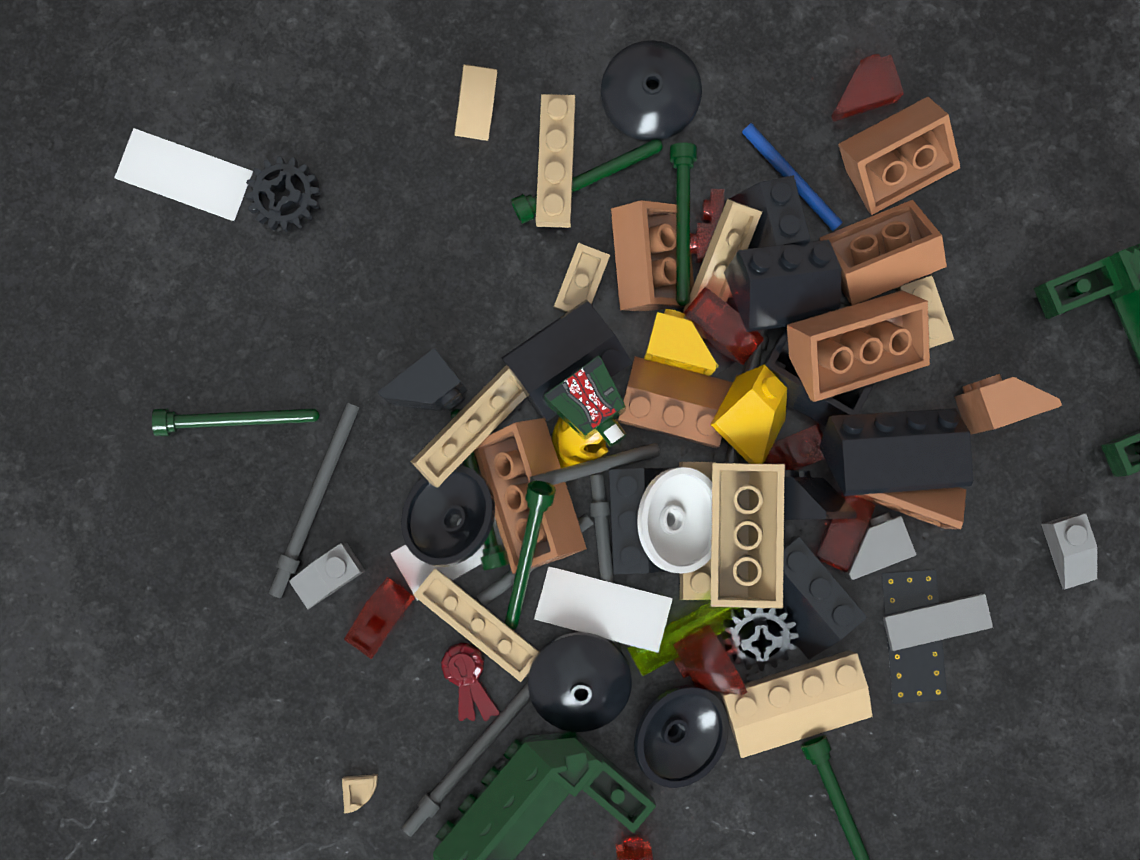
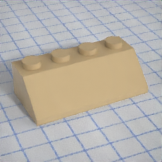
M712 463L711 607L783 608L785 464Z
M851 650L720 691L741 758L873 717L868 685L858 654Z

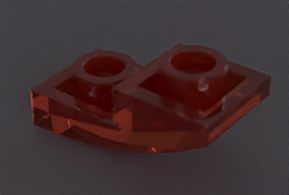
M711 189L709 200H703V220H709V223H697L696 233H690V254H696V263H703L723 212L725 189Z
M819 424L774 442L763 464H785V470L796 471L825 459L819 448L823 436Z
M842 493L841 496L856 511L857 519H831L830 525L823 534L816 557L828 565L847 572L858 551L876 505L858 496H844Z

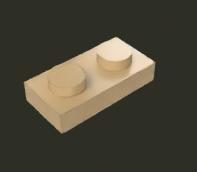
M578 243L554 308L567 313L585 300H588L592 305L610 255Z
M932 276L897 288L898 292L903 290L928 301L929 348L954 340Z

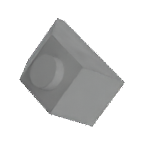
M887 512L870 519L871 525L862 529L845 568L844 575L846 579H857L917 555L901 516L891 517L890 513Z
M1071 514L1042 523L1041 525L1062 588L1068 589L1096 580L1097 544L1087 514Z
M340 543L308 565L289 582L306 608L310 609L365 572V569L348 543Z

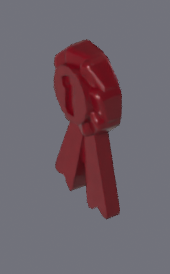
M468 643L450 646L441 660V667L445 679L459 686V721H463L466 718L475 721L476 711L474 702L485 722L488 721L491 715L498 716L500 713L498 707L478 679L484 669V661L480 650Z

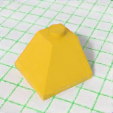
M665 309L664 314L657 312L644 359L711 376L716 369L717 363L692 321L684 319L685 314L676 310Z
M765 364L737 375L710 425L749 464H763L786 420L787 387Z

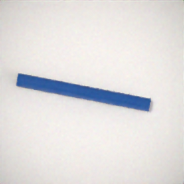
M752 123L742 131V134L782 177L794 175L798 194L832 231L843 223Z

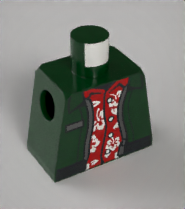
M597 356L544 395L546 404L585 441L599 432L608 446L612 447L627 435L616 421L625 412L626 406L600 356Z

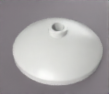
M687 467L665 470L651 481L642 496L637 523L639 538L645 553L659 568L672 573H689L701 568L711 559L712 481L698 470Z

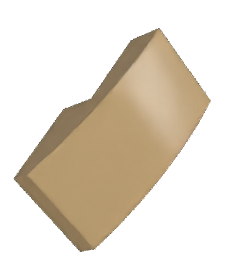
M463 64L455 136L488 141L497 69Z

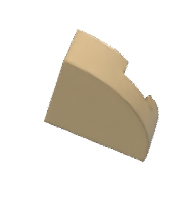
M378 774L342 778L344 813L354 812L370 800L377 787Z

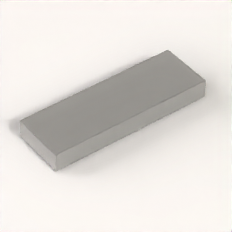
M983 593L883 616L890 650L892 651L993 628L986 595Z

